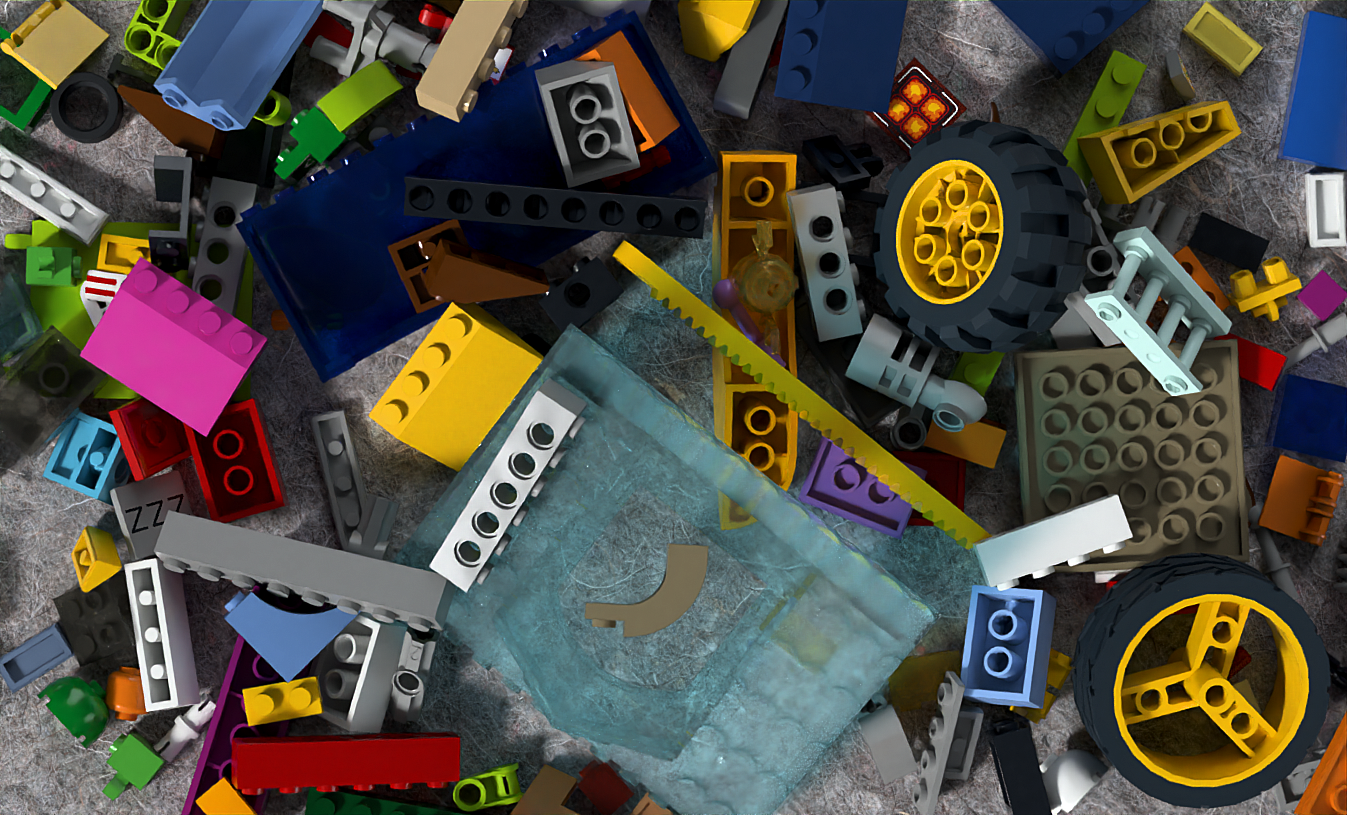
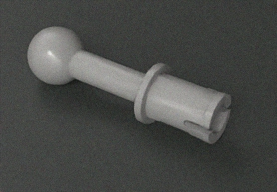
M1344 312L1317 329L1311 327L1310 330L1313 336L1283 354L1288 357V361L1277 384L1284 379L1288 368L1321 347L1325 353L1329 352L1328 347L1347 335V316Z
M1255 501L1256 506L1250 509L1248 519L1251 522L1249 528L1255 531L1268 569L1263 571L1262 574L1267 576L1269 580L1296 601L1300 598L1290 575L1289 567H1291L1290 562L1282 564L1270 529L1257 525L1264 503Z

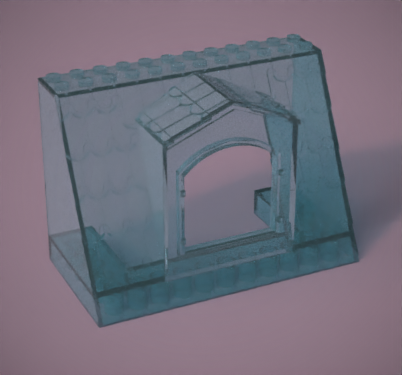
M570 323L392 563L437 573L429 565L536 391L551 378L588 403L581 415L586 421L574 439L568 436L562 446L568 450L557 467L554 469L549 466L544 476L549 479L537 498L531 495L525 505L531 508L519 527L511 526L507 534L512 537V540L500 556L494 554L491 558L490 563L494 565V568L485 582L481 585L476 581L467 592L454 584L456 590L443 627L445 631L442 635L459 648L463 644L468 646L475 652L472 655V659L489 671L492 667L496 668L504 675L501 681L515 693L519 694L521 690H524L533 698L530 704L546 716L552 728L566 732L575 740H578L579 737L585 738L591 743L589 750L606 764L610 759L620 766L619 774L635 787L639 782L649 789L648 797L664 810L670 805L679 812L678 815H772L865 704L933 627L942 614ZM541 423L546 433L554 435L549 425ZM523 453L527 462L535 464L532 456ZM505 483L506 488L510 492L517 494L513 485ZM639 485L643 486L767 584L686 689H652L632 684L612 675L598 665L579 645L568 626L560 603L558 588ZM487 512L488 517L492 521L499 523L494 514ZM469 541L472 548H474L477 551H480V548L476 543Z

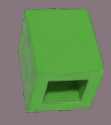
M27 246L26 284L31 286L76 287L77 278L82 279L83 258L82 256H77L76 249L71 247Z
M137 731L130 733L128 736L122 733L108 749L112 756L106 762L118 773L102 792L114 801L122 794L129 783H132L141 791L149 785L168 761L160 755L161 751L157 752L153 747L154 745Z

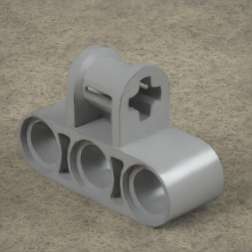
M868 692L860 696L854 707L858 718L857 721L883 783L888 784L917 771L916 761L892 704L888 705L884 696L877 692Z

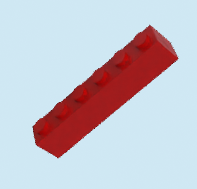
M453 731L232 738V784L236 789H242V794L246 795L264 794L265 788H279V792L289 794L302 792V787H316V790L319 792L339 791V786L353 785V789L359 791L375 790L376 784H390L392 789L412 788V783H426V786L430 788H445L449 786V782L460 781V736Z

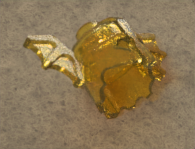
M764 220L756 221L757 233L752 235L756 250L740 260L733 268L731 276H727L726 279L731 281L739 302L752 312L761 313V318L758 322L765 332V345L771 347L772 355L781 354L780 332L772 313L784 309L795 295V290L799 287L798 277L794 275L791 266L780 256L768 252L769 248L773 246L771 221ZM767 291H771L773 295H768Z

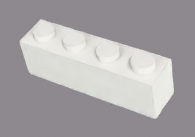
M1110 494L972 544L987 586H997L998 591H1003L1019 585V577L1032 573L1033 578L1036 579L1055 572L1053 565L1068 561L1069 566H1073L1089 560V553L1103 548L1106 554L1126 547L1124 540L1133 536L1118 494Z
M160 558L124 564L146 712L201 704L181 573L165 568Z

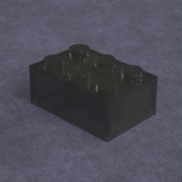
M53 325L39 337L0 379V431L34 461L110 380V377L104 371L80 356L82 351Z

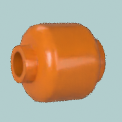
M119 666V671L109 674L104 702L108 709L115 711L114 718L137 721L138 714L149 713L146 712L140 668Z

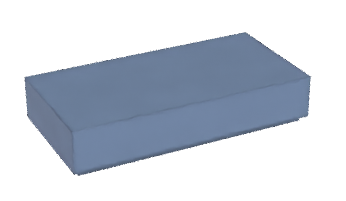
M55 623L0 658V674L13 694L78 653L60 624Z

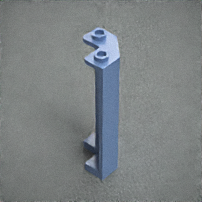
M210 0L153 86L163 94V100L175 109L184 111L223 131L245 129L323 10L324 0Z

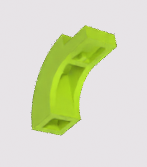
M379 59L363 67L320 99L317 105L336 128L344 134L371 112L380 107L384 109L396 100L394 97L404 87L383 61Z

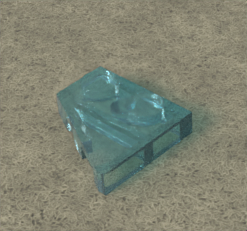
M8 273L4 277L3 282L6 286L0 294V360L2 364L45 336L21 278L16 273Z

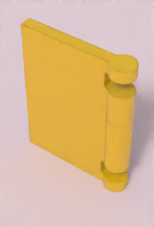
M50 0V2H44L11 33V39L6 38L0 44V47L6 54L12 55L56 90L108 40L110 35L66 0Z

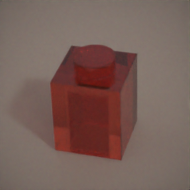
M606 757L600 763L594 758L578 772L582 778L578 781L577 786L602 815H611L634 795L635 790Z

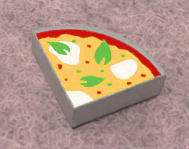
M1177 49L1166 53L1164 59L1169 79L1180 98L1186 102L1197 97L1188 71Z

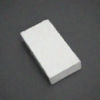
M1344 172L1305 174L1308 248L1347 246Z

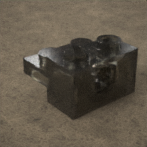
M125 570L117 572L87 593L83 592L81 587H78L53 599L80 667L136 645Z

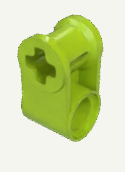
M518 762L499 765L486 771L460 778V781L456 782L453 791V799L456 805L464 811H476L492 806H503L519 802L525 793L521 792L517 777ZM504 776L507 779L509 792H506L503 781ZM472 783L480 789L481 795L477 801L468 803L461 799L459 791L463 785Z

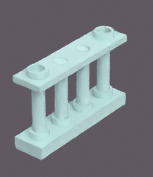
M1146 226L1118 232L1112 244L1125 258L1122 268L1111 290L1087 294L1084 301L1162 384L1168 393L1172 396L1201 392L1203 385L1189 370L1204 338L1227 335L1232 322ZM1138 271L1146 280L1147 286L1134 311L1123 298ZM1158 296H1160L1168 304L1169 310L1156 335L1146 324V321ZM1180 320H1182L1191 333L1179 358H1177L1168 348V345Z

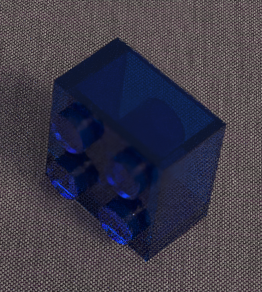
M1284 374L1277 387L1264 447L1333 463H1345L1347 456V387L1292 374Z

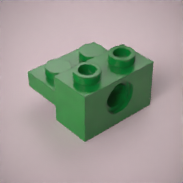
M315 106L310 111L307 108L303 109L292 120L291 125L294 128L289 134L299 144L295 148L291 145L288 146L276 159L279 165L274 171L292 187H295L318 162L330 171L332 168L328 163L350 141Z

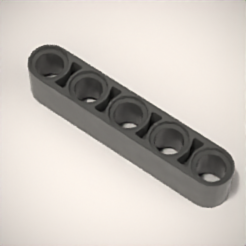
M760 0L747 32L733 44L713 102L714 110L749 121L785 25L790 0Z

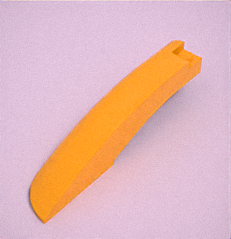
M774 150L718 151L717 186H714L712 291L716 283L724 279H731L739 284L742 290L741 303L761 333L769 331L771 343L786 363L784 368L797 378L794 309V233L786 192L796 190L797 155ZM712 297V310L744 335L729 310L716 305ZM712 346L714 434L719 520L721 530H732L758 521L765 516V513L778 500H782L786 494L796 467L798 413L790 410L788 404L779 401L776 398L777 394L775 395L765 390L766 385L755 382L753 380L754 376L744 373L742 371L743 366L740 367L733 364L731 357L719 353L720 347Z

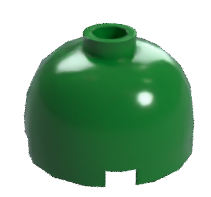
M64 676L57 678L37 694L42 701L47 697L51 699L46 704L47 708L77 739L82 735L86 737L81 742L86 750L105 732L109 723V709L103 701L106 692L94 679L87 683L78 676Z

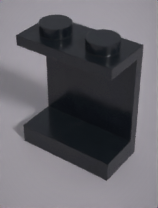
M155 155L154 180L156 201L181 203L180 231L149 230L151 264L166 273H175L180 270H188L194 203L192 157Z

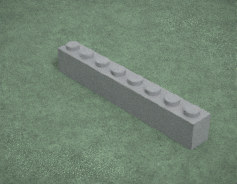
M168 510L154 549L155 554L163 562V566L177 573H184L185 569L196 571L200 577L207 580L219 581L220 577L230 579L233 584L244 589L252 590L255 585L267 588V592L278 597L288 598L289 594L301 596L303 601L315 606H323L324 602L337 605L339 610L349 614L357 615L359 611L372 613V617L377 620L393 623L394 619L408 622L407 624L414 629L426 632L430 630V627L443 630L456 590L454 584L439 573Z

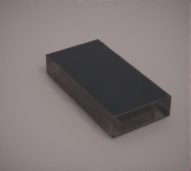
M1201 212L1187 246L1240 270L1248 269L1252 272V275H1256L1270 240Z

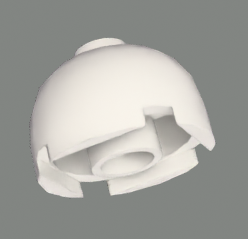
M1068 750L1059 757L1053 752L1040 765L1052 815H1064L1061 812L1062 809L1066 813L1074 809L1101 780L1096 773L1100 772L1104 775L1109 771V768L1097 757L1084 750Z

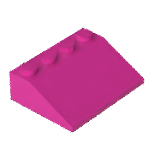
M140 257L118 289L80 356L207 437L268 346V338Z

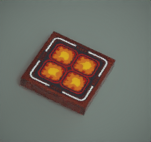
M914 57L894 78L888 114L870 111L863 112L911 158L909 150L926 136L952 125L967 108Z

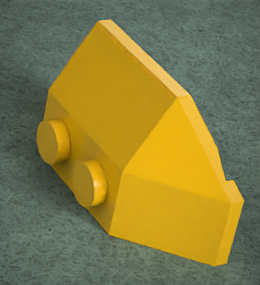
M679 0L677 7L684 52L690 56L715 63L721 57V53L731 48L747 32L760 0Z

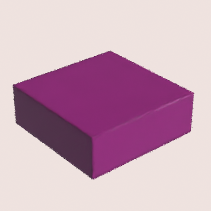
M1319 270L1295 298L1316 318L1324 322L1347 298V292L1327 273Z

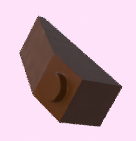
M123 85L118 86L117 92L174 146L187 150L185 157H192L193 160L207 163L208 156L221 160L229 131L220 130L201 119L169 106L160 95Z
M440 238L424 275L428 292L437 300L447 303L453 300L466 304L547 293L550 287L543 269Z

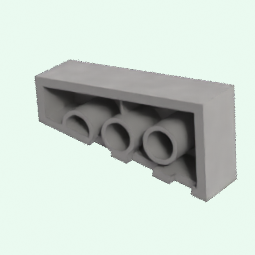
M1080 179V180H1081V183H1082V185H1083V188H1084V190H1085V192H1087V189H1086V187H1085V185H1084V183H1083V180ZM1086 199L1081 203L1082 213L1091 218V245H1084L1081 264L1088 267L1079 291L1069 293L1066 298L1105 346L1120 344L1122 341L1104 321L1097 317L1096 313L1084 299L1087 294L1111 290L1121 267L1116 259L1118 254L1113 244H1109L1100 225L1102 221L1096 208L1093 209L1089 199ZM1130 284L1123 299L1135 311L1139 299L1132 284Z

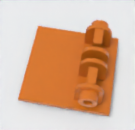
M1280 455L1257 525L1322 547L1323 541L1327 538L1326 532L1330 519L1334 517L1332 513L1334 508L1337 507L1336 501L1340 489L1344 486L1343 475L1333 471H1325Z

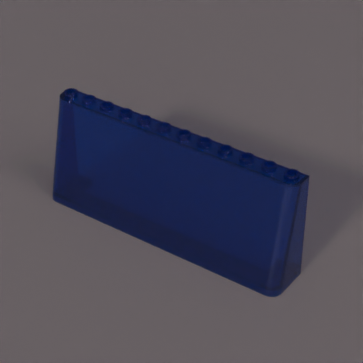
M621 8L604 17L607 25L593 31L591 25L571 35L574 43L563 49H560L558 43L537 53L541 59L537 63L527 67L525 61L504 71L508 78L494 85L492 79L480 84L476 91L478 92V98L473 110L470 113L465 112L460 123L442 115H438L428 121L424 114L405 124L408 132L395 138L391 132L372 142L375 150L362 156L360 151L357 150L340 159L339 161L342 165L340 169L329 174L325 167L307 177L309 185L296 192L292 185L273 195L276 201L273 205L262 209L259 203L240 213L243 221L237 223L236 227L322 383L355 367L359 361L441 318L453 302V300L448 303L445 302L417 314L387 248L388 244L445 220L443 218L404 215L406 188L404 177L406 173L567 186L561 171L535 70L569 61L597 42L621 30L680 126L657 145L637 154L640 155L644 152L649 154L651 149L665 145L671 156L670 164L661 168L656 166L652 172L630 182H620L621 186L612 190L671 194L682 187L687 188L719 170L635 10L627 14L625 9ZM601 179L574 186L605 189ZM460 220L472 248L533 267L601 232Z

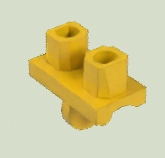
M1279 256L1265 260L1261 264L1266 279L1255 283L1252 272L1248 269L1229 276L1232 293L1226 296L1231 303L1230 306L1235 305L1240 313L1250 310L1253 318L1265 314L1270 322L1279 320L1278 308L1288 305L1285 295L1302 288L1299 277L1290 272L1285 261Z

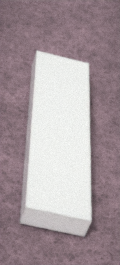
M0 144V190L79 242L90 247L111 219L109 214Z

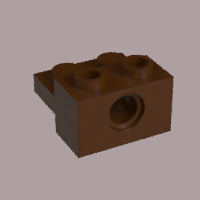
M445 219L395 240L387 246L417 314L445 303L437 300L428 292L424 279L426 273L424 269L428 268L440 238L471 247L460 220Z

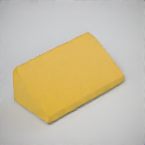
M89 525L84 527L71 553L80 587L83 592L87 593L119 572L122 564L111 533Z

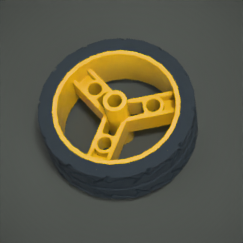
M1186 553L1165 556L1140 566L1141 569L1133 570L1110 587L1093 608L1095 611L1088 616L1077 640L1072 666L1076 667L1072 672L1074 701L1082 723L1086 726V731L1122 777L1145 794L1173 806L1210 809L1236 805L1261 795L1262 791L1271 789L1293 772L1308 754L1307 749L1313 746L1325 722L1330 694L1327 692L1331 687L1330 666L1321 635H1317V627L1299 603L1261 572L1228 556L1208 553ZM1199 604L1186 647L1175 650L1170 655L1166 665L1124 676L1125 668L1135 647L1152 627L1166 616L1186 606ZM1250 607L1263 615L1272 631L1277 648L1278 670L1274 690L1261 715L1227 680ZM1223 621L1221 629L1218 632L1212 633L1214 626ZM1212 645L1215 648L1210 663L1204 656L1208 647ZM1178 683L1182 687L1180 691L1169 693L1165 690L1168 685ZM1153 689L1147 699L1141 700L1145 691ZM1200 706L1234 742L1204 754L1171 756L1152 751L1135 742L1128 733L1127 725ZM1242 713L1240 719L1232 723L1234 716Z

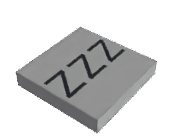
M179 470L109 491L131 561L155 555L154 549L168 510L193 516Z

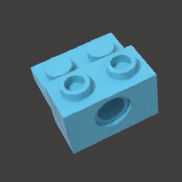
M71 409L42 476L114 506L109 491L126 485L132 471L114 425Z

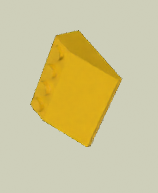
M453 301L368 416L398 440L465 476L551 362L475 302L463 304Z

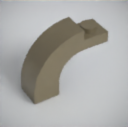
M667 543L664 578L658 589L651 596L632 604L585 602L584 618L592 619V627L616 628V621H623V637L643 636L666 628L678 620L691 607L700 593L707 571L709 546Z

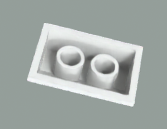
M361 611L313 659L308 677L318 675L324 713L316 715L348 731L380 733L393 690L392 677L398 668L408 626L396 620L393 623H386L372 617V613Z

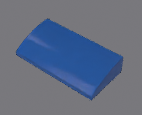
M1309 11L1304 15L1277 158L1347 172V18L1315 11Z

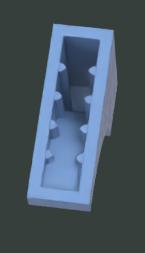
M251 590L245 595L241 591L236 593L224 605L228 612L223 615L224 619L287 683L357 616L339 610L337 605L309 612L285 610L265 602Z

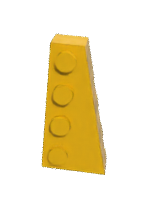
M1223 100L1196 103L1076 139L1105 203L1131 204L1234 139L1242 132L1228 101Z

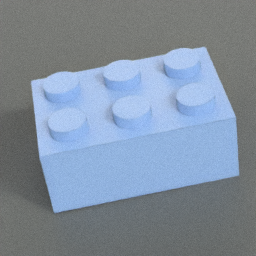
M972 585L960 680L965 685L963 698L976 703L1043 709L1057 602L1055 597L1043 590L1009 588L998 591L997 587Z

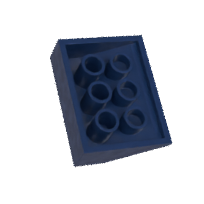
M790 0L774 96L815 104L888 114L908 0Z
M1151 0L988 1L1055 78L1059 80Z

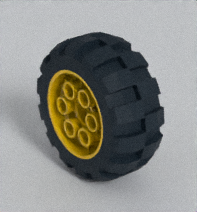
M975 119L954 123L941 129V131L923 138L909 150L911 156L909 163H902L895 167L885 186L890 191L885 207H878L874 233L880 234V251L873 254L877 278L888 284L889 287L884 297L896 316L905 324H908V327L918 337L936 347L988 355L994 351L1006 353L1024 346L1038 338L1037 332L1043 333L1052 328L1068 310L1064 300L1069 293L1079 291L1088 267L1082 265L1081 260L1084 245H1091V218L1082 213L1081 203L1088 198L1081 180L1071 167H1066L1068 160L1053 144L1043 136L1032 134L1027 128Z

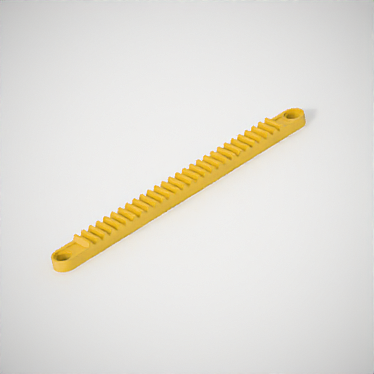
M625 240L617 248L612 256L651 287L650 297L652 299L663 300L662 307L668 310L674 309L673 315L676 318L686 319L685 325L687 327L697 328L696 334L705 339L709 338L708 344L716 348L720 347L719 353L731 357L733 364L740 367L743 366L742 371L744 373L754 376L753 380L755 382L766 385L765 390L775 395L777 394L776 398L779 401L788 404L790 410L800 413L799 417L801 419L811 422V427L821 431L822 435L832 440L835 446L845 450L844 453L856 459L855 462L867 468L868 473L878 477V481L889 486V489L900 495L903 501L912 504L913 509L923 513L922 516L934 522V526L945 531V535L956 540L958 545L967 550L974 548L972 543L992 537L991 534L642 252Z

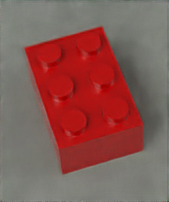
M252 398L227 406L207 437L183 423L211 520L227 524L290 505L259 399Z

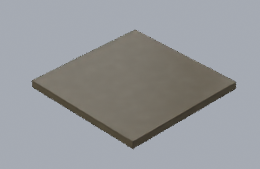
M1237 339L1203 341L1189 370L1203 385L1201 392L1172 396L1126 345L1013 352L1023 525L1110 494H1118L1133 536L1124 540L1126 547L1105 554L1103 548L1090 552V559L1085 562L1069 566L1068 561L1053 565L1055 572L1051 574L1141 569L1140 566L1162 557L1186 553L1224 555L1242 563L1250 562ZM1186 342L1169 343L1168 348L1179 358Z

